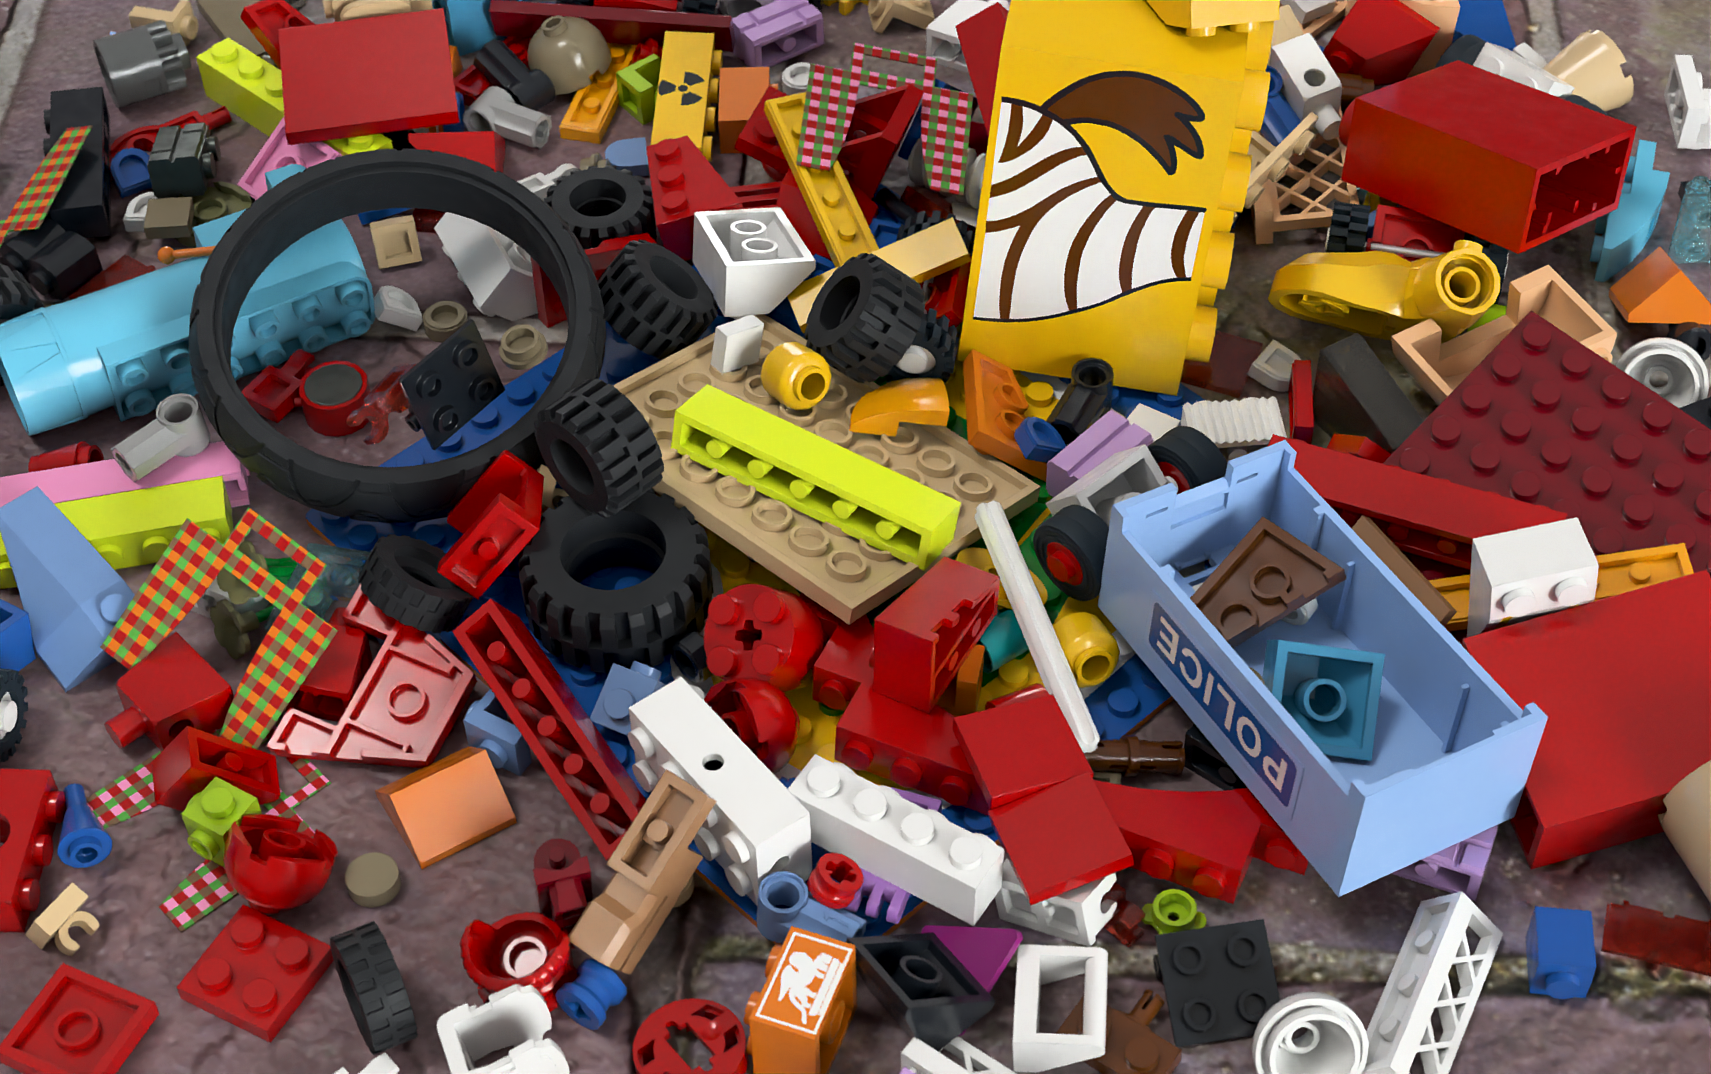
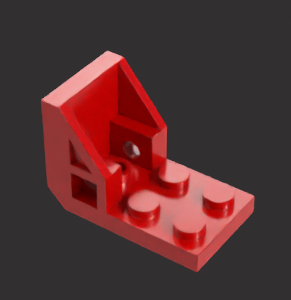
M911 84L856 100L851 124L837 159L843 172L871 200L893 161L925 92ZM768 86L738 136L734 149L786 174L789 165L764 112L765 100L788 96V94Z

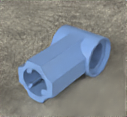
M788 871L774 872L767 875L759 886L756 917L757 928L761 935L770 941L784 943L791 926L846 942L847 938L862 937L865 933L866 920L842 908H829L819 903L808 892L804 880L794 873ZM776 905H785V906H789L790 908H789V909H779V908H775L774 906H776Z

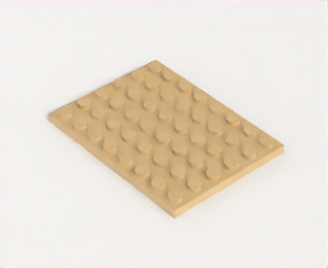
M765 314L754 315L764 323L759 361L754 364L744 365L743 368L726 372L722 375L721 372L711 365L715 333L613 385L641 412L660 447L664 472H662L663 478L661 482L652 488L654 492L660 496L665 493L675 499L674 505L680 509L685 506L695 516L694 519L849 625L920 579L944 556L952 558L961 550L981 539L982 535L974 518L979 504L991 501L999 502L1007 520H1010L1038 501L1041 486L995 457L980 454L973 446L968 444L966 439L945 426L899 422L896 437L886 436V434L875 435L849 431L850 419L856 403L866 393L880 387L874 382L869 383L865 381L864 383H858L830 366V387L825 397L816 406L807 410H794L772 398L763 388L760 377L762 364L767 355L776 346L785 342H798L806 346L807 340ZM709 384L961 502L954 539L942 550V553L928 568L923 571L918 568V565L912 562L906 563L892 556L891 552L887 550L881 551L867 544L862 538L858 540L842 532L841 528L826 521L823 523L781 501L756 491V488L751 485L749 487L737 482V478L720 474L716 468L712 470L691 460L687 454L683 456L677 453L678 450L671 449L675 410L705 385Z

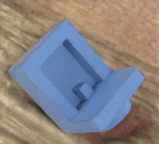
M633 661L630 669L613 663L590 720L628 736V733L631 731L629 707L666 686V684L659 681L662 672L637 661Z
M490 689L481 700L475 701L469 707L463 720L468 746L486 749L495 769L504 768L521 776L532 763L529 745L517 727L507 721V712Z

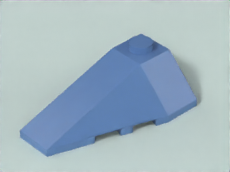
M38 486L0 507V534L14 574L23 610L29 613L36 654L66 693L117 661L101 649L100 646L135 594L121 576Z

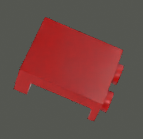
M508 450L502 451L467 494L449 512L447 523L463 533V535L438 562L437 572L478 600L540 530L544 476Z

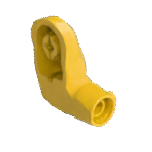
M1469 240L1456 241L1453 251L1433 258L1425 257L1412 262L1394 253L1383 251L1314 252L1304 254L1276 271L1267 300L1274 308L1290 316L1392 341L1393 335L1432 318L1442 329L1441 344L1475 324L1495 303L1500 292V276L1496 265L1482 253L1483 246Z

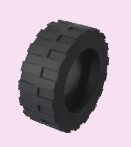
M389 534L387 537L382 536L379 538L358 577V583L361 584L360 589L363 594L368 596L369 601L374 606L379 607L383 613L397 619L400 623L415 627L417 630L424 632L441 633L442 631H452L454 627L458 626L473 599L472 595L437 572L438 562L446 554L442 549L434 547L426 541L417 540L406 535L396 536L395 534Z
M375 921L331 937L330 947L343 991L358 1029L370 1052L376 1055L418 1037L413 1009L401 974L383 933H381L379 926L375 924Z

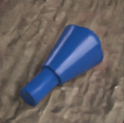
M70 784L63 790L66 812L58 844V856L68 866L75 868L91 867L108 857L112 850V839L87 805L84 787L80 784Z

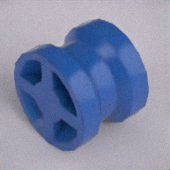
M588 958L577 968L576 979L573 982L564 983L555 995L560 1007L576 1023L590 1030H598L606 1020L607 1009L610 1006H618L626 997L627 990L622 980L614 971L597 960Z

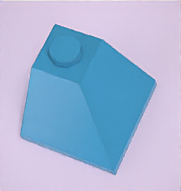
M1267 640L1262 676L1265 686L1324 755L1372 761L1385 654L1285 640Z

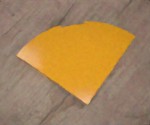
M940 378L900 379L888 382L872 392L866 393L856 403L852 411L849 431L875 435L886 434V436L896 437L899 422L946 427L950 409L947 390L943 380Z

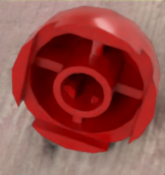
M736 678L711 686L704 701L773 774L780 772L788 764L795 752L800 728L798 713L786 695L776 685L756 678Z
M270 814L243 816L240 826L235 821L231 824L225 844L223 860L228 882L242 898L248 900L251 908L259 912L275 914L280 910L299 907L310 903L326 885L338 854L336 844L325 833L317 829L313 838L298 832L300 822L290 818Z

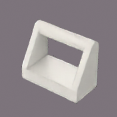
M1023 944L1018 946L1012 1041L1014 1072L1037 1073L1104 1055L1108 952L1105 949L1098 947ZM1085 973L1083 1035L1039 1033L1041 985Z

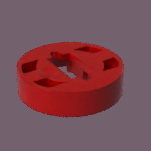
M700 998L677 1000L660 1007L644 1020L633 1042V1060L637 1074H746L749 1056L746 1052L745 1032L736 1015L717 1002ZM676 1026L680 1031L686 1028L687 1032L691 1031L713 1055L709 1058V1064L712 1066V1069L705 1071L698 1066L692 1070L666 1041L671 1037L667 1028ZM737 1042L735 1046L727 1050V1048Z

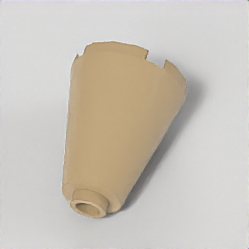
M1590 30L1581 33L1542 68L1573 86L1575 89L1571 95L1581 96L1604 111L1627 104L1634 94L1632 75L1624 78L1620 67L1621 64L1626 62L1622 52L1611 38L1599 30L1590 33Z

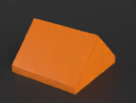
M1661 246L1609 288V298L1629 323L1681 324L1684 322H1695L1711 325V303Z
M472 746L465 747L429 766L423 767L375 790L378 800L421 870L517 823L486 749Z

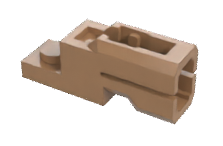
M666 769L607 862V865L616 871L602 894L587 905L568 935L570 942L605 966L631 975L703 859L702 855L688 846L717 801Z

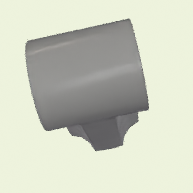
M496 86L488 87L462 116L464 126L468 132L495 131L504 138L537 149H541L547 143L548 135L552 128L551 116L515 104L510 94Z
M179 393L165 398L156 408L157 418L111 448L115 461L133 482L140 480L175 455L181 457L194 456L208 446L210 432L195 397Z

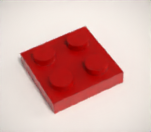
M243 904L176 988L182 1000L271 1043L334 961L332 950L329 944Z
M62 963L0 1044V1063L25 1074H116L160 1013L154 1001Z

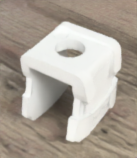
M515 984L489 995L490 1002L478 1008L476 1005L469 1007L468 1003L443 1014L437 1022V1030L451 1074H570L565 1055L559 1046L551 1039L543 1040V1034L552 1028L551 1015L546 1001L531 985L523 987L520 984ZM513 1045L514 1048L508 1051V1056L490 1065L476 1068L474 1061L493 1051Z

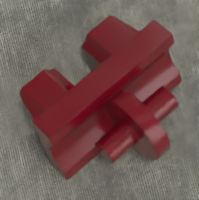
M562 838L550 839L537 849L534 856L533 876L537 903L541 914L552 912L554 922L557 923L562 931L570 934L586 909L587 902L593 900L591 869L587 856L581 857L578 848L572 842Z

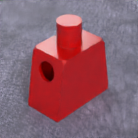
M338 607L334 610L328 623L337 629L338 632L285 708V712L289 707H292L315 718L340 721L372 664L367 634L362 629L345 624L342 618L345 607Z
M175 632L118 679L116 689L124 711L104 723L111 739L121 749L145 734L163 751L186 726L207 733L222 728L234 695L231 686Z

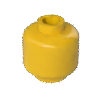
M785 342L776 346L767 355L762 364L760 377L763 388L772 398L791 409L807 410L816 406L825 397L830 387L831 371L829 364L822 355L798 342Z
M1087 612L1071 613L1062 617L1053 625L1079 688L1097 685L1105 681L1113 673L1119 661L1120 650L1114 636L1097 616Z

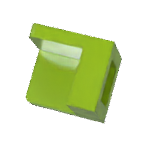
M652 54L616 72L619 105L642 125L654 120L661 58L656 54Z

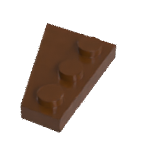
M1262 516L1190 599L1230 646L1235 648L1346 579V575L1342 567Z

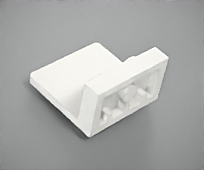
M1674 55L1664 97L1677 148L1693 150L1711 149V89H1702V74L1696 72L1692 55Z

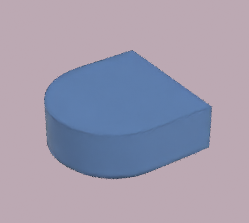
M645 137L618 140L607 147L605 159H609L611 165L616 166L617 170L625 168L632 171L633 176H650Z

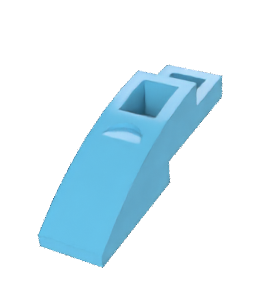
M1639 140L1635 157L1630 156L1624 179L1625 182L1629 183H1623L1618 209L1596 220L1594 233L1602 234V236H1594L1589 258L1590 262L1597 263L1594 281L1605 282L1619 273L1639 254L1652 235L1658 221L1670 172L1653 170L1657 142Z

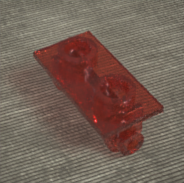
M1623 900L1621 905L1610 903L1606 906L1601 951L1711 977V919H1708L1706 922L1679 915L1669 918L1663 916L1662 911L1631 905L1627 900Z

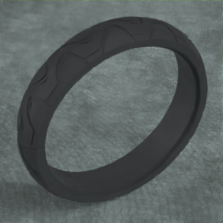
M406 148L402 149V151H397V149H379L357 152L337 157L335 160L324 161L306 168L302 173L298 172L286 178L259 197L229 227L206 262L200 275L201 282L197 285L194 293L189 324L191 373L196 391L200 395L199 400L209 421L235 457L250 472H255L257 474L256 477L287 498L324 513L343 518L349 516V519L359 521L406 523L445 518L502 451L508 450L536 471L541 464L546 466L535 436L534 422L537 414L584 381L599 379L605 355L606 322L603 316L605 311L600 288L589 258L577 237L568 230L569 227L565 221L545 201L500 171L495 172L494 169L479 162L442 152ZM388 208H420L453 213L473 219L508 237L524 249L551 280L560 297L568 322L567 341L556 373L545 392L523 417L499 436L478 448L438 462L405 467L363 466L342 462L317 454L298 445L280 434L254 410L238 388L231 372V343L240 308L249 290L269 264L290 245L326 224L355 214Z

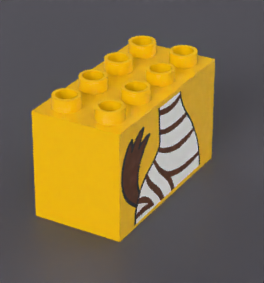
M1011 0L1001 45L957 361H964L971 350L974 349L1013 370L1071 379L1073 366L1078 361L1085 358H1097L1108 362L1113 368V386L1175 396L1178 393L1185 359L1209 362L1218 308L1213 306L1217 289L1225 290L1231 265L1234 233H1230L1234 212L1242 213L1249 184L1252 155L1247 153L1252 131L1260 132L1267 104L1270 72H1266L1270 54L1274 20L1260 22V30L1232 32L1230 31V25L1216 26V35L1190 37L1186 36V28L1166 25L1146 0Z

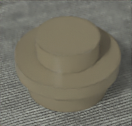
M526 324L516 325L508 329L503 334L499 347L502 362L507 367L515 370H525L538 365L548 352V345L544 335L533 326Z

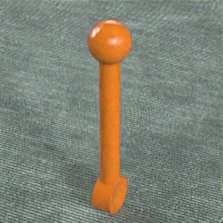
M165 246L160 248L157 255L161 263L168 265L173 263L175 259L210 256L216 246L173 250L171 247Z

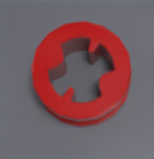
M832 852L824 854L819 859L816 868L809 875L807 884L810 893L819 903L829 908L841 909L847 907L853 901L855 893L860 890L863 884L864 877L858 864L851 858Z

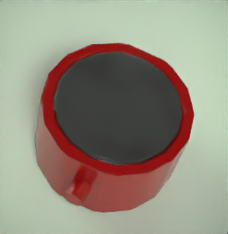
M334 360L313 367L301 378L299 387L300 397L294 398L295 407H303L306 422L314 432L324 436L341 437L353 434L364 428L372 419L373 400L379 399L378 390L370 391L367 374L360 366L348 361Z

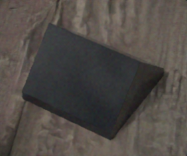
M934 932L847 938L846 943L855 945L856 969L868 990L911 1040L915 1037L936 1051L941 1050L988 1013L995 1003L994 998Z

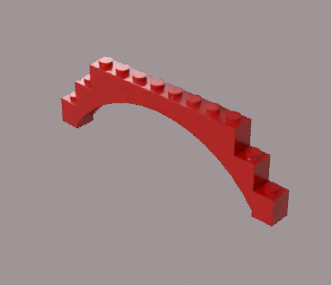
M801 593L799 597L804 599V602L811 611L816 612L819 617L824 636L822 653L814 664L812 700L823 703L832 709L844 711L836 725L834 760L845 763L853 769L864 770L892 780L900 786L914 788L944 799L952 805L963 806L988 815L990 808L952 730L954 716L938 704L934 706L929 714L873 692L874 669L869 667V659L874 647V629L869 622L867 614L849 625ZM1094 780L1132 853L1134 865L1130 867L1145 872L1153 878L1164 879L1195 890L1203 896L1217 898L1234 904L1253 857L1268 862L1280 869H1287L1301 875L1306 873L1309 861L1248 788L1184 792L1143 789Z

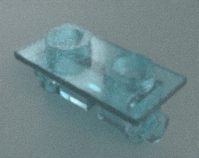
M1696 176L1686 185V194H1684L1667 253L1676 264L1705 263L1711 260V181L1705 176Z

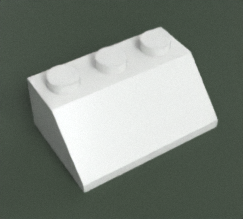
M780 207L694 212L693 263L705 283L711 289L713 297L724 317L740 319L751 314H769L816 268L815 258Z
M446 212L434 229L443 243L442 249L444 253L452 259L458 269V278L467 285L471 292L475 307L489 317L498 315L511 321L537 314L530 255L511 239L493 228L473 219Z

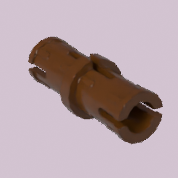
M1124 735L1122 739H1100L1095 751L1084 753L1092 771L1121 772L1124 777H1136L1138 773L1147 772L1181 774L1185 765V749L1182 748L1183 742L1179 740L1148 741L1139 740L1136 735Z

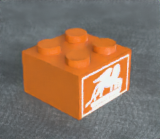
M791 926L783 945L775 944L769 954L765 968L767 980L762 991H753L747 1002L744 1024L749 1025L750 1035L746 1052L752 1055L754 1074H829L857 1008L855 945Z

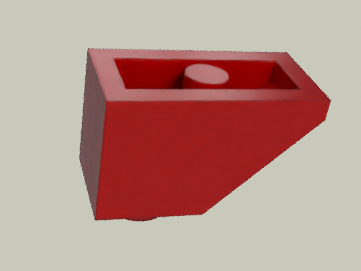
M186 726L152 761L155 803L182 812L186 809L190 799L195 794L202 792L215 777L256 797L259 805L275 802L281 796L275 755Z

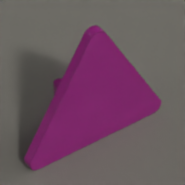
M926 925L921 933L934 932L988 993L992 990L1022 941V933L1019 930L1008 928Z

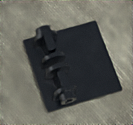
M472 319L398 379L410 404L408 408L409 414L405 416V421L415 432L423 430L433 450L441 446L505 391L478 328Z
M1264 919L1154 936L1158 955L1153 956V965L1156 976L1162 977L1176 1047L1253 1036L1261 1018L1272 1006L1280 1001Z

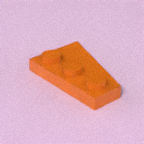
M972 349L963 361L968 444L973 446L982 455L994 456L1046 482L1047 463L1025 459L1014 437L1015 430L1026 419L1024 413L1029 408V405L1012 369Z

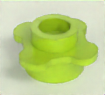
M1168 889L1159 893L1154 899L1153 904L1147 903L1141 909V920L1145 924L1152 925L1159 935L1206 927V916L1202 912L1197 911V905L1193 897L1179 889ZM1173 916L1179 919L1177 921H1171L1168 917Z

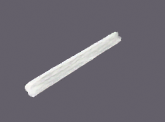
M997 501L981 503L976 508L977 513L974 518L1045 689L1050 695H1054L1083 753H1091L1097 749L1100 736L1004 510Z

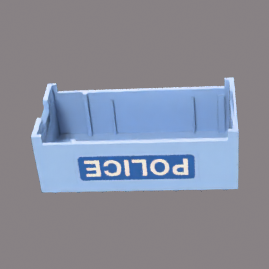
M1286 440L1228 461L1224 477L1177 494V488L1171 482L1113 504L1098 607L1334 893L1340 897L1515 817L1548 716L1534 702L1525 705L1524 710L1514 702L1294 468L1297 452ZM1262 516L1344 569L1346 579L1316 597L1318 608L1304 625H1292L1280 619L1235 648L1230 646L1190 599L1195 593L1192 586L1205 582ZM1208 559L1212 566L1186 578H1183L1178 572ZM1267 640H1285L1385 654L1372 761L1324 755L1249 668L1251 667L1263 676Z

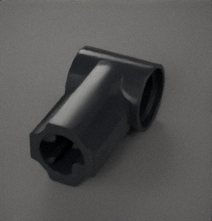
M491 40L483 46L474 58L473 65L493 86L500 87L510 94L515 104L538 111L556 97L554 85L547 74L537 68L530 70L502 40Z
M1085 358L1073 366L1071 382L1046 420L1058 431L1066 446L1111 409L1114 372L1110 364L1102 359Z

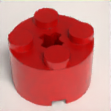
M744 584L732 588L725 594H719L714 597L708 607V618L704 629V649L707 657V667L712 674L719 676L724 681L736 678H756L776 685L782 692L793 690L803 683L800 680L807 674L809 669L814 670V664L822 653L824 636L821 621L816 612L811 611L804 602L805 600L796 594L759 584Z

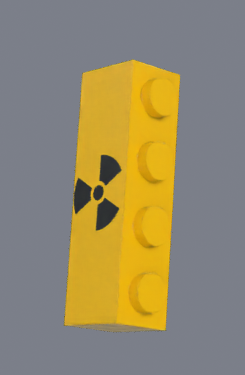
M665 31L650 144H657L664 139L688 136L709 162H712L713 136L707 135L708 132H715L716 107H711V103L718 104L719 79L714 78V75H720V68H722V50H715L714 33Z

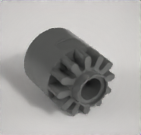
M156 21L93 40L101 73L118 109L187 87V78L183 70L192 67L190 57L180 33L171 35L165 21Z

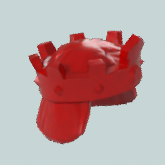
M539 912L508 915L492 925L475 919L470 925L465 927L461 936L459 946L461 947L463 967L468 977L473 980V983L478 985V995L484 1004L490 1001L489 995L515 984H520L523 987L531 985L542 995L549 1012L558 1008L556 992L564 983L573 982L577 977L571 952L575 947L570 942L568 933L562 931L556 922Z

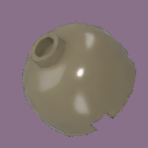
M572 16L550 17L535 32L528 45L527 56L530 70L537 68L546 73L554 85L556 95L571 93L590 85L591 80L589 76L598 69L601 75H603L608 70L612 61L611 52L605 38L599 29L584 18Z

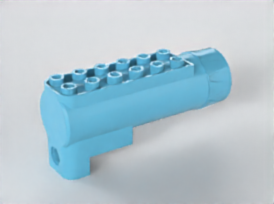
M291 164L266 172L267 190H270L298 172L302 173L306 168L299 164ZM246 209L192 227L197 248L216 246L229 227ZM342 219L326 224L290 245L269 264L249 290L240 308L231 343V372L235 381L241 377L263 370L268 365L276 367L282 362L288 361L290 356L298 349L313 353L347 338L361 336L373 324L376 315L374 312L372 284L367 277L354 240ZM210 256L192 257L66 302L45 308L40 307L1 323L0 374L28 436L87 419L88 416L111 406L114 407L120 421H124L135 416L148 414L156 409L162 400L171 395L184 393L195 396L198 394L191 373L189 324L194 293L197 285L201 282V272Z

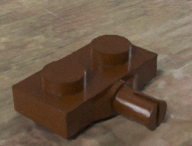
M1147 989L1143 992L1142 997L1130 1013L1115 1010L1107 1005L1105 1053L1100 1057L1082 1062L1102 1074H1172L1181 1061L1182 1050L1154 1034L1149 1028L1151 1021L1165 1005L1162 997L1156 993L1153 998V991ZM1084 995L1055 1034L1083 1035Z

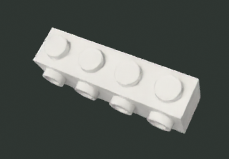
M815 754L788 788L792 795L810 813L812 843L831 853H840L851 858L860 868L972 926H975L1002 887L1004 849L997 846L993 840L980 833H971L949 822L944 815L936 810L924 809L902 798L894 789L888 786H878L856 775L848 766L842 763H832Z

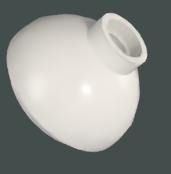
M1656 337L1640 341L1627 349L1615 365L1678 408L1706 399L1708 396L1709 376L1702 358L1692 347L1679 340ZM1656 371L1665 372L1668 375L1667 384L1662 387L1652 386L1649 382L1651 374Z
M1318 992L1298 993L1276 1003L1261 1018L1255 1030L1252 1043L1254 1065L1258 1074H1361L1368 1057V1037L1362 1022L1355 1012L1337 998ZM1300 1027L1308 1028L1303 1036L1291 1039L1296 1029Z

